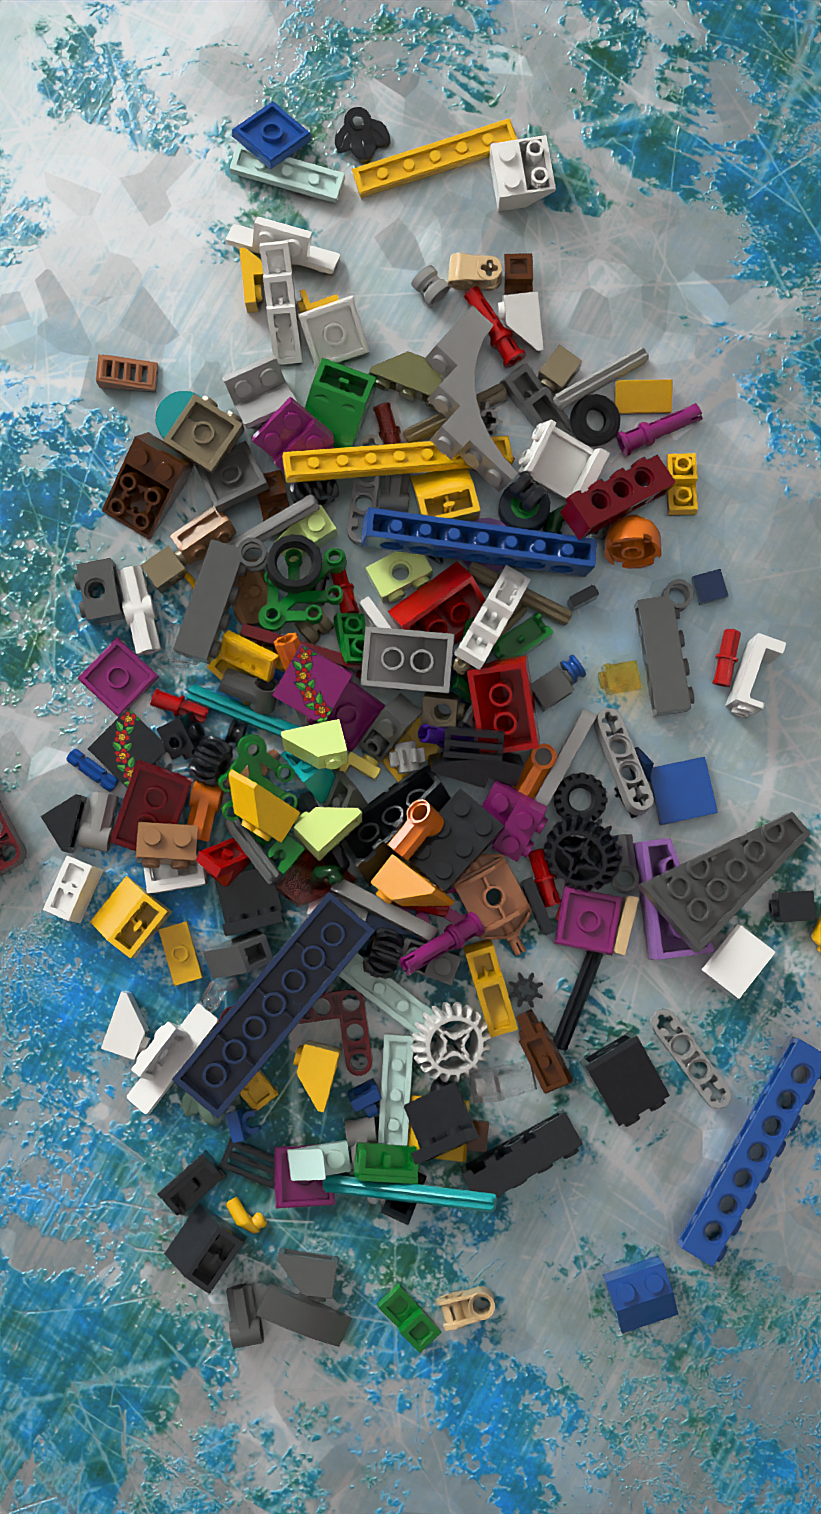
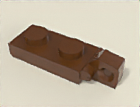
M532 1009L521 1013L516 1017L522 1029L519 1031L521 1038L519 1043L543 1092L546 1094L570 1084L573 1079L544 1022L538 1021Z

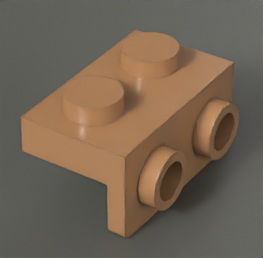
M212 506L171 534L170 537L191 565L206 556L211 539L226 543L237 532L228 517L223 512L218 513L215 507Z
M251 559L248 562H255L258 559ZM264 570L257 573L247 571L246 576H241L237 586L240 587V594L236 604L232 603L234 607V615L242 625L243 623L251 626H258L260 624L258 619L259 611L267 604V585L264 579ZM271 613V614H269V615H268V618L272 617L273 615H275V614H277V613Z
M138 822L136 862L142 863V867L159 868L160 864L172 865L171 868L187 870L189 866H195L198 825Z

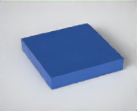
M273 101L232 129V137L270 169L311 141L312 135Z
M705 756L652 768L649 780L660 825L718 813Z

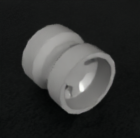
M432 265L423 268L411 282V286L417 292H422L424 300L429 306H433L442 300L450 290V285L444 279H440L437 276L438 272Z

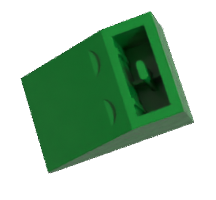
M325 358L321 359L309 391L305 409L333 432L334 448L354 447L377 389L376 377Z

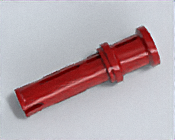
M475 286L469 289L463 296L470 307L474 306L493 324V327L488 332L491 338V347L497 349L504 360L503 365L505 368L515 366L524 359L526 352L516 344L513 339V332L505 328L480 288Z

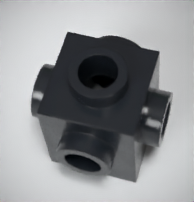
M193 711L156 728L162 739V745L172 760L181 755L184 760L191 758L195 752V747H198L200 741L205 739V731L202 725L198 723Z

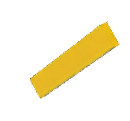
M508 118L353 168L352 175L360 198H364L488 158L492 143L518 139L511 119Z

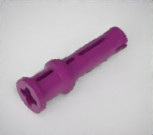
M694 403L649 424L641 422L638 424V427L625 433L620 431L616 434L618 446L623 455L628 456L631 454V451L644 445L646 447L652 446L656 439L701 421L703 419L701 416L702 412L699 406Z
M469 912L462 921L455 925L449 924L440 936L399 959L403 971L410 976L452 949L463 948L465 942L473 937H481L485 934L481 920L475 913Z

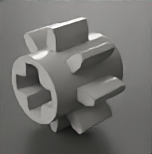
M482 402L481 409L479 408L481 416L487 418V423L484 424L490 434L496 435L497 431L495 428L497 424L503 423L502 420L498 419L497 415L500 409H489V402Z
M416 741L395 744V752H390L389 754L391 768L398 767L399 774L420 771L419 764L426 761L424 748H417Z

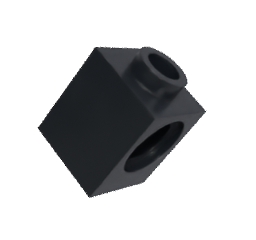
M813 890L772 893V899L769 900L768 907L770 916L774 917V922L816 920Z

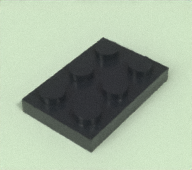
M461 788L439 811L444 819L441 831L434 836L426 837L408 860L444 893H447L505 829L501 822Z

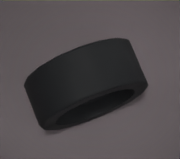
M291 534L281 537L273 543L268 552L266 570L269 579L278 589L287 593L297 594L307 591L316 584L321 574L323 559L320 549L312 540L302 535ZM286 549H301L310 557L312 563L311 570L303 579L289 580L279 572L277 559Z

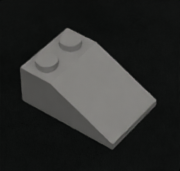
M366 626L360 685L450 694L455 635Z

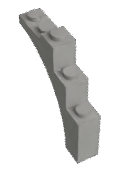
M472 306L425 358L432 368L445 378L427 400L448 419L430 441L450 460L458 453L489 485L500 492L515 478L518 472L502 456L491 439L480 414L475 390L476 361L482 342L493 327V324Z

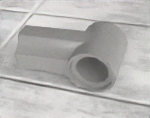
M93 791L87 819L82 823L79 832L78 845L80 847L104 852L110 850L112 843L109 841L114 829L112 824L118 796Z
M374 1116L345 1121L346 1139L348 1147L351 1148L353 1168L356 1142L378 1143Z

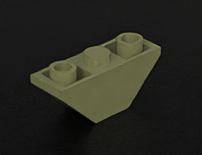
M407 351L371 366L369 375L376 377L377 388L385 391L392 389L399 392V395L407 400L414 401L418 399L425 402V405L430 409L436 410L434 405L427 399L443 382L441 374L435 371L425 360V357Z

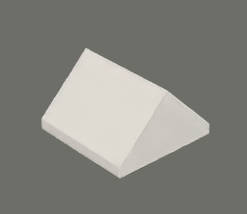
M737 924L702 968V971L736 1001L740 999L775 954V951L743 926Z

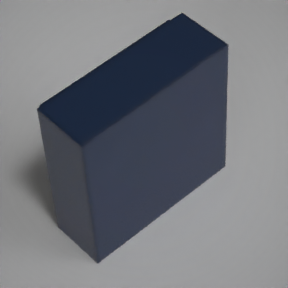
M721 569L692 577L699 605L729 596Z

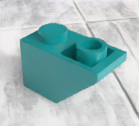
M284 751L281 754L283 758L293 768L321 804L325 801L336 778L332 770L327 768L318 769L293 754Z

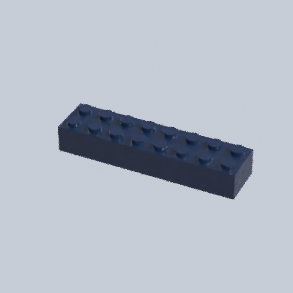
M328 892L172 1080L213 1116L219 1119L376 930L333 893Z

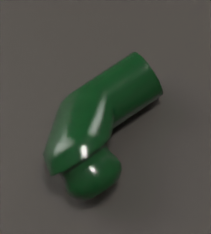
M566 504L549 513L543 527V532L562 534L560 530L565 519L560 511Z
M336 864L317 866L309 877L310 883L314 886H319L327 878L329 884L334 886L337 882L340 883L344 879L341 873L342 869Z

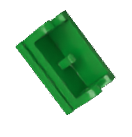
M535 613L504 634L494 644L491 651L497 660L525 656L549 640L554 632L550 626L544 624L542 615Z
M287 834L282 843L276 841L268 852V857H273V860L277 858L282 859L283 861H281L278 870L288 876L308 853V850Z
M356 1142L353 1175L359 1181L418 1184L419 1164L415 1165L411 1153L416 1151V1146Z

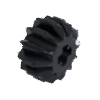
M336 479L293 482L289 487L294 504L308 495H314L319 505L326 507L329 503L334 502L335 498L340 494Z
M208 735L205 739H202L199 746L195 747V752L191 756L192 760L189 764L190 776L204 785L212 787L217 785L219 777L227 773L228 768L231 766L233 746L216 736Z
M380 927L376 929L370 938L364 954V972L376 978H390L397 969L399 959L403 953V935L390 928Z

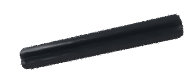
M590 951L586 953L553 1039L560 1050L566 1051L568 1049L604 954Z

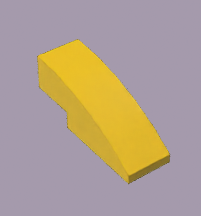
M491 939L464 946L463 950L482 1014L488 1025L487 1030L490 1037L518 1030Z

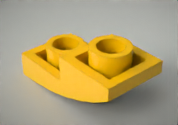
M696 453L667 454L666 468L676 481V484L667 492L668 515H696L698 511Z

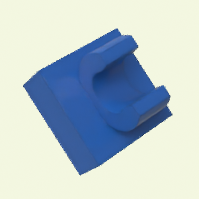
M374 1078L347 1091L355 1112L364 1108L369 1118L380 1113L376 1101L382 1099Z
M241 1107L226 1113L233 1143L244 1141L251 1134L262 1129L261 1125L253 1127L248 1122L250 1116L258 1114L256 1109L245 1112V1108Z

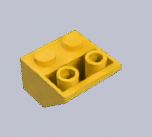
M468 469L433 471L410 477L419 514L464 521H473L480 517L481 510Z
M126 876L91 919L90 923L107 941L131 959L136 958L172 911L151 894H147L145 889Z

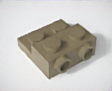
M194 393L164 438L163 443L213 474L226 453L229 454L245 430L241 423L242 419L231 411L225 413L217 408L218 404L205 395L201 398Z

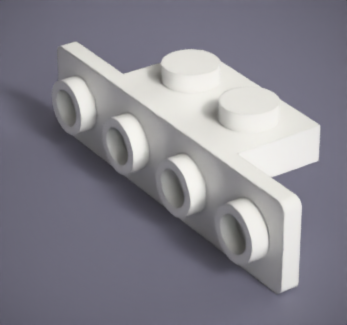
M257 217L254 222V229L233 224L226 236L225 243L238 249L246 248L259 254L260 243L288 240L291 263L293 265L305 266L322 273L333 274L340 259L339 253L311 246V231L262 217Z
M196 1004L180 1026L171 1022L161 1026L155 1033L152 1043L138 1055L136 1064L131 1069L141 1078L129 1092L127 1099L144 1114L149 1115L174 1083L172 1078L217 1026L220 1020L203 1005Z

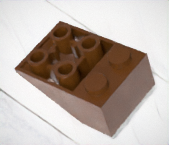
M149 432L135 436L102 508V512L150 540L184 488L195 463L165 445L161 439Z

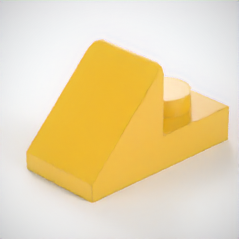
M239 248L244 301L247 313L259 312L258 302H263L261 285L264 284L262 261L246 248Z

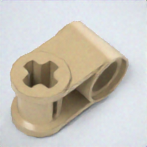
M454 253L450 256L448 284L451 288L458 290H467L478 286L480 290L493 291L501 285L502 264L498 258L491 255ZM487 271H492V276H487Z
M477 1286L460 1292H451L436 1299L437 1305L441 1306L445 1320L443 1327L446 1331L459 1329L468 1324L486 1320L493 1315L495 1310V1296L492 1290L485 1286ZM478 1297H485L489 1300L490 1305L485 1309H479L473 1302Z

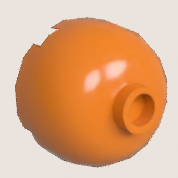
M628 515L612 523L605 535L604 556L613 565L614 560L624 562L622 568L632 569L650 566L654 563L655 557L658 556L660 558L662 556L660 532L652 521L644 517Z

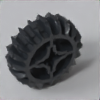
M580 813L575 814L573 818L567 816L561 822H557L553 826V830L547 834V842L544 844L543 849L548 852L545 854L544 860L551 862L548 870H556L555 880L561 877L565 880L564 887L572 883L574 884L575 891L581 889L582 886L586 892L591 891L593 887L599 890L604 884H609L613 880V876H616L619 872V865L623 861V857L619 854L622 852L623 846L615 844L619 840V835H610L612 826L606 828L601 826L602 818L593 822L591 814L587 815L584 820ZM575 835L584 836L585 838H579Z

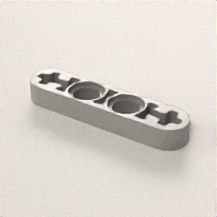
M367 434L360 439L358 447L369 446V442H373L375 445H383V442L377 435ZM376 476L370 483L362 482L359 477L353 480L347 532L350 541L356 545H361V538H357L356 532H352V530L358 529L359 517L364 518L367 510H359L356 507V501L358 498L365 496L372 501L370 508H377L381 476Z
M585 708L583 709L534 800L548 806L596 719V714Z
M604 708L594 720V729L627 811L634 815H643L653 804L652 791L622 716L615 709ZM604 718H606L609 722L613 721V725L611 726V728L609 724H603ZM611 743H621L625 747V753L616 754L613 752ZM623 768L633 770L636 776L635 780H626L622 776L621 770ZM636 795L638 799H644L645 802L642 805L639 802L633 801Z
M344 879L340 883L337 882L330 889L331 892L426 942L435 939L439 931L424 920L391 903L389 905L381 898Z
M667 1009L654 1011L650 1017L652 1030L703 1100L714 1108L727 1106L731 1099L729 1087L677 1016ZM659 1015L663 1017L670 1016L671 1020H669L668 1025L673 1031L677 1028L680 1029V1032L673 1034L668 1041L665 1039V1036L670 1035L668 1031L663 1027H657V1024L660 1022L658 1019ZM678 1038H685L689 1042V1050L683 1055L677 1054L673 1048L674 1042ZM696 1062H703L707 1067V1073L701 1079L694 1078L691 1073V1068ZM713 1075L716 1079L710 1081L712 1085L718 1090L723 1089L721 1093L723 1099L721 1101L710 1099L713 1093L708 1086L705 1085L703 1089L700 1087V1085L709 1082Z

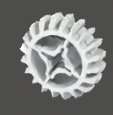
M443 1002L441 1011L437 1006H432L433 1015L429 1016L425 1012L422 1015L426 1020L424 1024L420 1022L415 1023L420 1033L411 1034L412 1039L417 1041V1043L411 1045L412 1051L417 1053L414 1057L415 1061L418 1064L422 1063L421 1070L424 1073L430 1071L429 1075L433 1079H437L440 1076V1079L447 1083L451 1076L454 1082H459L461 1073L465 1078H470L469 1070L471 1068L479 1071V1066L476 1064L478 1060L486 1061L482 1051L490 1050V1046L485 1043V1041L491 1038L490 1034L484 1031L488 1027L487 1023L480 1021L481 1015L477 1011L472 1013V1008L469 1005H465L462 1008L459 1002H454L451 1008L448 1002ZM450 1021H462L459 1025L456 1023L451 1028L441 1026ZM471 1032L470 1046L466 1051L465 1042L470 1037L469 1033ZM436 1033V1035H437V1042H436L435 1045L432 1047V1048H433V1051L431 1052V1051H430L431 1039H432L433 1034ZM444 1034L455 1040L454 1044L458 1047L457 1050L452 1045L447 1044L448 1040L443 1036ZM451 1056L460 1057L458 1060L453 1062H441L442 1060L446 1061Z

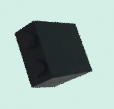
M631 1032L625 1033L579 1061L618 1126L624 1124L625 1127L634 1124L640 1119L639 1114L647 1109L651 1112L659 1109L666 1103L664 1099L670 1096L639 1038Z

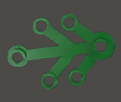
M339 548L327 550L323 556L322 570L316 584L301 593H288L280 602L279 589L268 580L269 576L266 571L264 579L267 585V604L259 611L258 619L260 625L268 631H278L286 623L308 622L313 625L320 623L323 619V614L318 605H309L305 611L290 609L299 603H329L331 605H338L343 601V591L337 585H331L322 591L310 590L328 573L337 574L346 568L347 560L344 551ZM291 549L285 554V562L288 566V579L300 580V566L303 563L302 554L297 549ZM292 556L299 558L296 562L289 561ZM332 556H339V559L336 561L330 560ZM332 592L339 593L337 598L329 597ZM313 611L319 613L315 618L309 617V614ZM271 613L278 614L274 619L268 618V615Z
M255 734L244 736L237 745L239 757L227 773L219 777L218 786L224 792L230 793V787H223L224 780L229 778L228 774L231 770L241 774L248 765V779L283 801L286 797H292L290 806L296 808L298 804L297 797L291 792L283 791L261 774L260 762L273 770L277 779L284 783L290 782L293 779V768L288 764H281L266 752V743L260 736ZM251 745L257 746V751L254 754L248 753V748ZM288 768V776L282 778L280 776L281 770ZM231 799L230 802L223 805L222 814L227 820L235 821L239 816L236 814L232 816L227 815V810L233 807ZM250 831L260 845H267L273 840L272 837L269 842L260 839L257 834Z

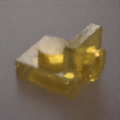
M636 660L611 665L606 663L601 667L602 672H598L599 685L601 689H605L606 696L640 690L642 688Z

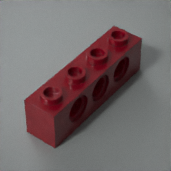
M658 454L648 460L642 457L634 462L630 469L625 470L621 468L609 477V480L604 482L603 479H599L591 484L584 493L578 490L567 497V504L560 513L578 540L661 498L676 484V481Z

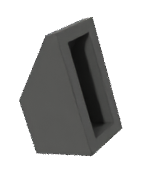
M286 1248L279 1249L277 1260L302 1295H307L309 1300L315 1302H325L326 1298L332 1299L338 1256Z

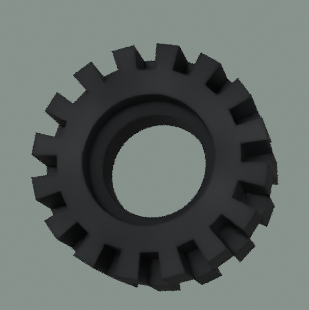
M584 772L574 773L560 782L554 793L553 802L556 812L562 817V820L567 816L573 818L575 814L580 813L583 820L587 815L591 814L592 821L594 822L604 813L606 803H608V798H606L607 791L606 788H603L602 782L594 778V775H588ZM583 788L590 793L591 804L586 810H576L571 806L569 796L574 789Z

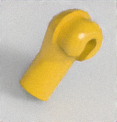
M238 1197L229 1200L225 1204L237 1226L253 1234L261 1232L260 1229L266 1227L267 1220L264 1215L259 1212L253 1217L249 1215Z

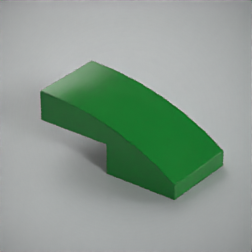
M400 1283L395 1285L377 1303L378 1308L397 1326L400 1334L419 1353L442 1333L429 1315Z

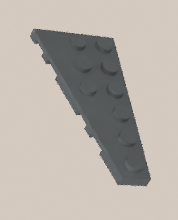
M793 812L786 813L637 885V887L693 952H700L811 833Z

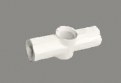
M130 566L117 571L124 598L122 602L123 612L127 625L131 628L136 654L138 656L149 655L162 650L155 622L157 620L156 609L152 596L148 592L143 568L141 566Z

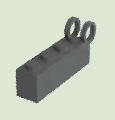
M247 538L238 547L211 539L173 647L177 654L209 665L212 658L216 659L218 657L222 644L218 640L221 631H226L229 626L231 615L228 614L231 603L236 604L240 587L237 585L240 577H245L247 571L257 573L267 566L268 553L261 540ZM250 549H258L262 552L260 559L255 562L246 561L244 556Z
M682 579L671 581L660 597L640 599L634 605L653 717L687 712L691 709V704H694V692L692 687H688L686 676L690 674L687 658L683 659L681 649L685 646L684 634L682 630L678 631L676 620L680 619V612L693 600L694 591L692 586ZM673 589L680 590L685 597L684 603L673 602L669 596V591Z

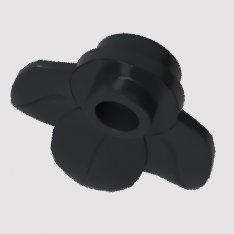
M353 107L346 113L344 125L336 132L335 147L337 153H344L351 149L355 158L365 165L371 161L376 145L383 147L390 145V134L383 122L372 119L366 109ZM361 117L363 124L356 126L353 123V118Z

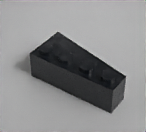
M426 765L420 771L361 811L362 822L339 842L369 886L372 885L370 882L392 854L398 858L400 857L387 844L408 820L406 814L409 806L413 802L423 799L439 812L451 799L440 779L434 772L430 771L429 765Z
M562 1109L460 1166L461 1173L470 1191L492 1193L498 1198L511 1188H516L528 1180L527 1178L532 1175L547 1171L553 1166V1162L558 1159L572 1157L579 1152L578 1147L583 1145L566 1112Z

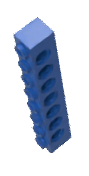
M368 507L363 518L361 547L501 566L508 565L509 567L586 577L595 568L597 539L583 538L578 540L576 536Z
M792 1037L677 1241L682 1249L713 1267L716 1261L720 1262L724 1258L728 1248L726 1246L728 1239L739 1231L742 1225L740 1218L745 1209L749 1210L753 1206L757 1197L755 1191L760 1182L765 1183L772 1170L769 1166L774 1157H779L786 1146L784 1139L789 1130H795L801 1119V1116L798 1114L803 1105H808L815 1094L813 1088L817 1080H821V1051L799 1038ZM803 1066L806 1071L805 1078L800 1082H796L793 1076L794 1071L797 1067ZM789 1092L791 1103L787 1107L782 1108L779 1104V1097L783 1093ZM770 1118H775L777 1122L775 1131L766 1133L764 1129L765 1122ZM760 1144L762 1146L761 1156L757 1159H751V1147ZM742 1170L747 1171V1181L742 1185H737L735 1183L736 1174ZM732 1197V1208L722 1211L720 1209L722 1199ZM711 1223H717L719 1226L718 1233L713 1237H707L705 1234L706 1227Z

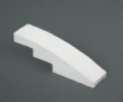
M289 241L260 243L259 247L264 274L263 282L267 303L266 310L273 354L277 358L279 365L302 363L300 330Z
M506 565L454 655L480 670L531 579Z

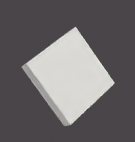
M352 296L298 314L316 370L322 358L339 363L370 352Z

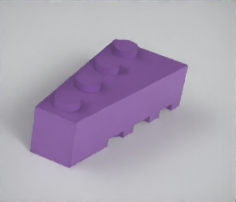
M670 838L633 843L636 868L639 874L638 885L681 865ZM639 889L648 959L661 960L715 952L712 942H709L700 952L694 953Z

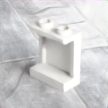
M549 420L543 424L540 423L532 434L534 442L530 450L526 449L519 460L521 468L518 474L522 475L528 472L533 477V482L542 485L547 491L566 501L567 497L574 492L581 490L584 493L591 484L597 481L610 453L602 448L592 449L555 427V421Z
M760 633L747 642L725 707L732 709V714L748 718L749 715L753 716L764 709L765 703L750 698V693L761 661L771 663L781 656L786 642Z

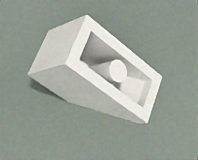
M538 291L504 295L502 302L498 303L499 320H504L505 327L511 330L535 352L542 351L543 339Z
M122 991L120 993L101 1049L136 1060L138 1055L149 1047L151 1038L147 1037L149 1028L132 992Z

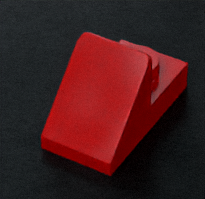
M234 838L199 851L195 860L224 887H227L251 862Z

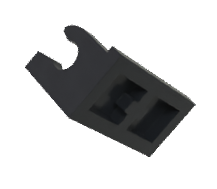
M205 1150L157 1195L177 1216L179 1214L182 1216L227 1174Z

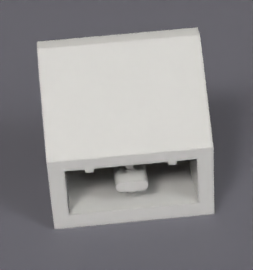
M546 135L492 143L490 145L489 162L498 212L526 208L555 192L556 187Z

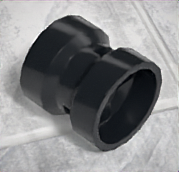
M528 472L523 473L507 491L509 496L513 499H518L522 503V508L528 513L548 493L542 485L537 486L533 482V477Z

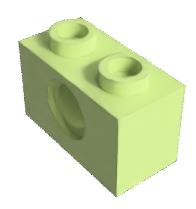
M395 551L366 567V574L382 603L387 600L393 603L405 596L404 591L413 586L415 589H419L429 582V578L433 576V570L425 555ZM400 568L405 569L409 573L408 577L402 581L396 580L392 575L395 570Z

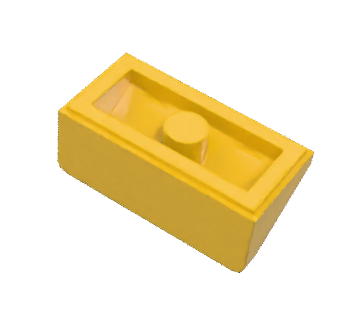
M617 380L614 384V404L618 408L619 414L671 413L673 380Z

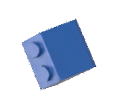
M659 1256L602 1274L622 1334L678 1315L674 1293L664 1263Z

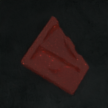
M308 850L276 886V890L299 908L325 897L328 892H331L332 885L329 884L327 878L319 886H314L310 883L309 877L314 868L325 864L322 859L319 861ZM348 871L344 874V880L352 884L356 882L357 879Z

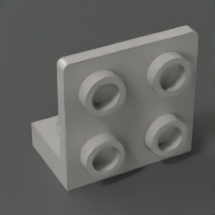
M274 354L222 377L246 429L262 426L290 396L296 400L285 381Z

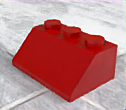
M455 562L387 612L398 629L454 634L455 645L462 640L466 620L477 616L486 599L473 576L459 562Z
M528 656L491 661L483 664L480 670L475 667L467 669L476 729L505 731L503 753L539 748L540 735ZM478 737V741L498 743V739ZM480 749L483 752L497 753V750Z

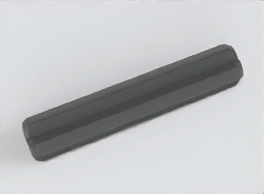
M239 817L235 821H229L225 818L224 826L265 881L270 885L278 882L281 879V871L278 870L272 859L268 857V854L250 830L241 825V818Z

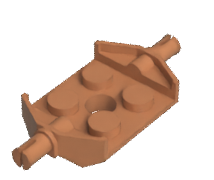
M481 854L453 886L467 912L475 913L481 920L485 934L479 938L506 939L515 956H517L521 952L526 951L518 935H520L519 931L527 923L532 909L504 855ZM495 888L500 892V900L497 904L490 905L486 900V894L490 889Z

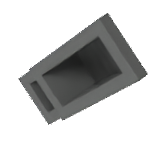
M528 363L519 366L500 381L511 399L535 429L540 423L543 424L553 420L556 422L555 427L575 437L571 429L570 419L563 410L557 408L553 401V394L547 386L543 387Z
M270 1282L256 1313L257 1316L276 1325L337 1347L340 1346L352 1320L351 1317L327 1305L309 1300L308 1296L302 1295L300 1292L295 1294L273 1282Z

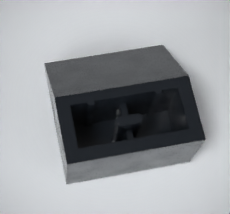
M198 1203L164 1254L185 1278L210 1294L244 1244L247 1236L201 1203Z

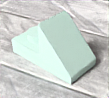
M346 1140L287 1150L292 1181L325 1180L327 1175L351 1171Z

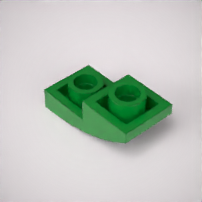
M336 613L333 618L338 645L345 663L362 664L366 627L364 614Z

